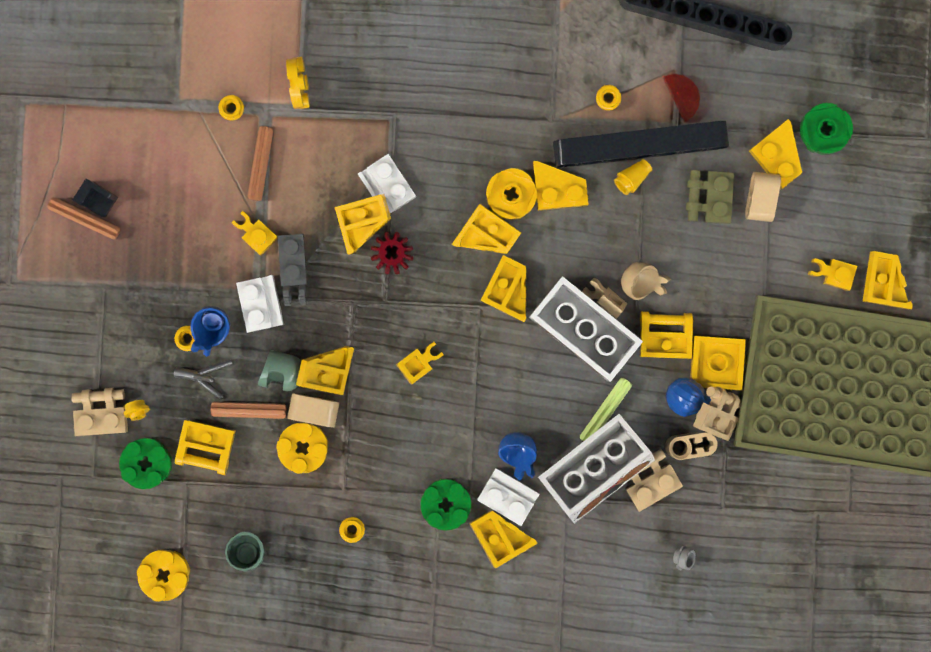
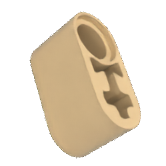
M753 172L746 204V219L773 222L781 185V176L779 174Z
M292 393L287 419L335 427L340 402Z
M703 431L671 436L665 444L667 454L678 460L709 456L717 449L716 438L712 434ZM702 438L709 441V444L705 445V450L699 446L692 447L690 443H701ZM681 440L684 443V450L680 454H675L672 449L673 444Z

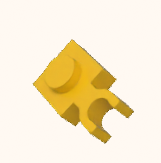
M242 211L240 214L245 217V223L239 225L233 220L232 224L238 229L246 231L242 239L262 256L278 239V236L259 219L253 225L251 218Z
M812 259L811 262L818 264L820 270L818 272L809 271L808 275L814 277L825 276L823 284L846 291L851 290L857 269L856 265L831 259L828 266L822 260Z
M435 342L429 344L423 354L416 349L396 364L410 384L415 383L432 370L428 362L435 361L444 355L442 352L437 356L431 355L430 349L436 345Z

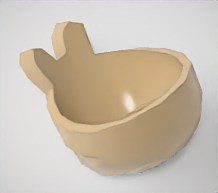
M635 262L624 271L621 285L627 296L634 300H640L652 291H655L660 296L667 294L666 288L661 283H668L671 279L666 275H660L657 269L648 263Z

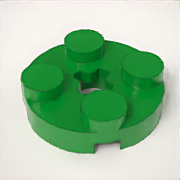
M822 103L810 109L803 116L800 124V135L810 152L821 155L834 154L843 149L853 134L852 119L846 111L837 107L838 105ZM824 122H826L827 126H832L829 136H826L820 130Z
M141 438L129 443L121 453L119 460L122 479L138 489H151L160 485L166 480L172 469L170 452L168 453L162 442L153 438ZM147 456L148 461L152 462V467H147L146 470H143L140 460Z
M453 479L436 480L426 488L421 498V512L431 527L446 531L456 529L466 522L470 514L471 498L469 492L462 484ZM445 497L448 498L449 502L453 501V506L449 507V511H444L438 505L442 503Z

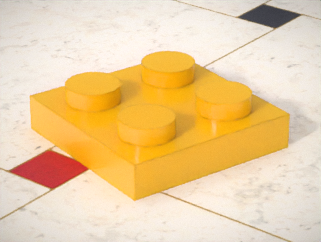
M693 336L690 379L700 383L703 388L721 387L723 389L742 390L746 340Z

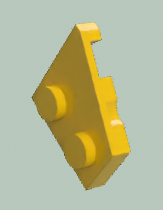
M789 119L749 150L766 173L779 174L781 176L780 190L802 173L793 129Z
M533 161L538 211L589 205L586 179L539 161Z
M385 194L335 207L347 254L355 253L391 219Z
M479 204L452 245L507 254L522 232L482 204Z
M871 251L862 302L912 309V302L908 301L904 288L907 284L905 277L901 273L899 256Z
M503 255L480 301L525 322L526 266Z
M344 346L303 359L296 385L343 395L354 348Z
M489 511L469 523L494 568L501 566L538 544L535 539L519 530V528L503 519L494 511Z

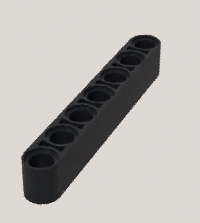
M619 0L621 7L627 11L771 51L781 50L792 38L791 28L783 22L703 0H660L662 3L660 8L653 7L650 0ZM675 6H683L686 9V14H678L675 11ZM699 13H708L710 21L701 20ZM724 19H731L735 24V28L726 27ZM748 26H756L759 30V35L751 34ZM773 32L780 33L783 37V42L776 41L773 37Z
M726 121L704 122L553 141L555 166L557 168L702 152L729 147Z

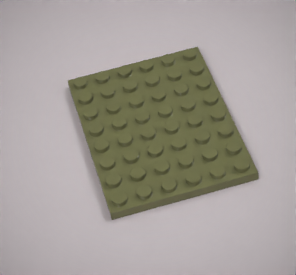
M757 295L733 446L931 477V322Z

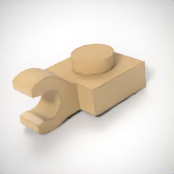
M593 278L590 284L595 287V291H590L585 287L582 292L590 299H598L597 303L600 304V307L617 319L624 311L627 303L609 287L607 289L604 288L598 279Z

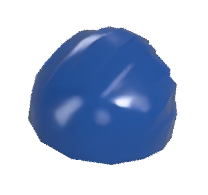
M208 306L196 312L190 327L195 340L191 351L198 352L202 350L203 355L207 357L210 355L212 347L219 345L225 340L230 330V321L228 315L222 309Z
M678 378L669 385L666 392L669 408L683 417L698 413L703 402L708 405L711 402V398L706 394L701 384L689 378Z
M520 432L507 434L500 442L498 448L499 457L505 463L516 467L514 476L519 481L523 478L525 471L527 476L533 478L535 476L533 463L537 455L536 444L533 438Z

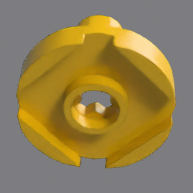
M303 57L287 59V78L290 82L289 92L293 108H310L309 95L304 92V90H309L307 75L302 74V72H305Z
M515 168L506 169L495 174L489 181L486 190L487 203L493 213L503 219H521L535 205L537 199L535 184L526 172ZM513 187L516 189L515 193L519 197L509 201L504 192L505 190L510 191Z
M296 423L287 427L280 435L276 445L281 463L287 469L297 474L309 473L318 469L326 460L328 453V440L325 433L318 426L309 423ZM299 441L309 444L307 448L308 454L305 455L303 452H297V443Z
M156 550L147 555L137 569L139 586L148 597L156 602L172 600L179 596L188 585L190 576L189 564L184 556L176 551ZM160 568L163 571L168 570L170 572L167 576L169 581L165 582V580L158 578L160 574L158 570Z

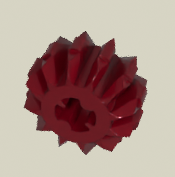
M385 232L387 241L383 242L381 238L377 237L376 241L381 245L380 248L371 246L372 251L379 253L373 255L371 260H381L376 265V268L380 270L386 265L385 274L387 275L390 274L391 267H394L396 275L400 274L398 268L400 264L407 270L409 267L404 262V259L413 261V256L405 254L406 252H411L413 246L403 247L408 242V238L404 237L398 242L399 232H395L393 240H391L389 232ZM391 247L394 250V247L398 249L396 252L398 257L396 259L391 257V260L386 258L388 256V248Z

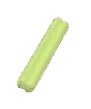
M625 378L619 379L581 433V440L585 441L607 423L632 387L628 380Z

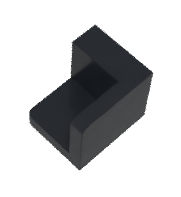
M86 178L72 200L105 218L118 197Z

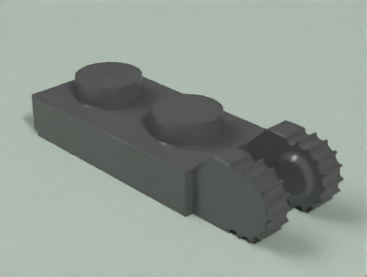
M304 234L278 236L284 306H291L290 286H299L298 298L300 305H306V285H308Z

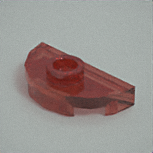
M671 74L664 76L663 80L684 123H686L695 115L699 108L700 95L698 88L691 79L684 75Z

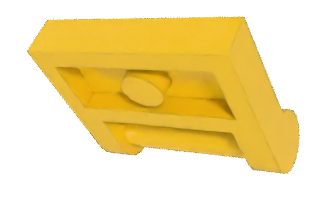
M641 311L640 339L643 342L640 345V357L692 359L693 314L659 315ZM649 324L683 325V333L649 332Z
M184 420L175 464L181 466L188 464L215 470L217 474L226 475L236 431ZM190 447L221 454L220 460L217 461L187 454V448Z

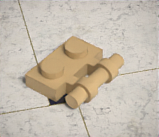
M709 387L706 394L711 398V402L709 405L703 402L693 426L729 441L738 422V417H735L734 414L736 409L740 408L741 400L736 394L727 393L721 387Z
M105 388L104 391L93 392L91 389H86L79 393H72V402L83 404V410L73 411L75 436L128 432L127 418L124 417L125 407L116 408V400L125 399L124 389ZM105 401L106 408L94 409L93 402Z
M662 449L652 453L655 461L642 470L644 471L651 467L653 473L643 479H640L638 474L631 479L634 484L626 488L628 495L639 512L683 487L670 464L660 468L658 462L666 458Z

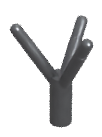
M227 360L198 371L176 367L174 377L196 381L216 397L222 399L223 395L207 383L213 382L214 378L203 374L231 365L233 361Z

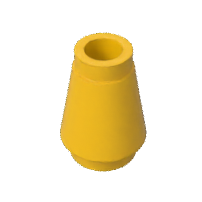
M642 159L617 173V178L614 179L615 185L625 195H628L630 192L634 193L652 171L651 165Z

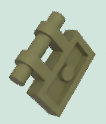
M691 170L690 180L687 182V188L690 189L689 203H686L688 221L697 222L698 212L705 213L704 223L731 224L734 173L708 171L707 181L700 180L701 171ZM700 190H706L705 204L699 203Z

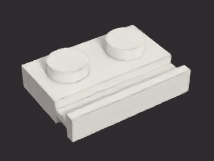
M389 154L358 173L372 197L385 194L389 213L396 211L416 198V195Z
M273 275L236 283L247 333L284 325Z
M495 468L477 500L522 526L540 494Z

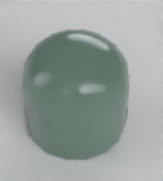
M270 350L259 378L258 386L268 388L270 382L276 381L283 383V391L295 390L298 387L296 382L301 360L290 354Z
M240 532L232 537L227 543L225 550L226 560L230 566L243 572L252 571L259 567L265 554L263 543L259 537L250 532Z

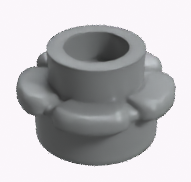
M687 546L677 549L673 556V562L677 564L676 568L680 571L682 569L690 570L695 563V551L690 550Z

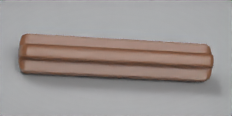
M259 127L248 190V198L250 200H262L273 136V129L271 127Z
M52 197L48 204L49 210L113 240L120 233V227L58 198Z
M212 402L210 411L213 417L284 419L287 408L285 404Z

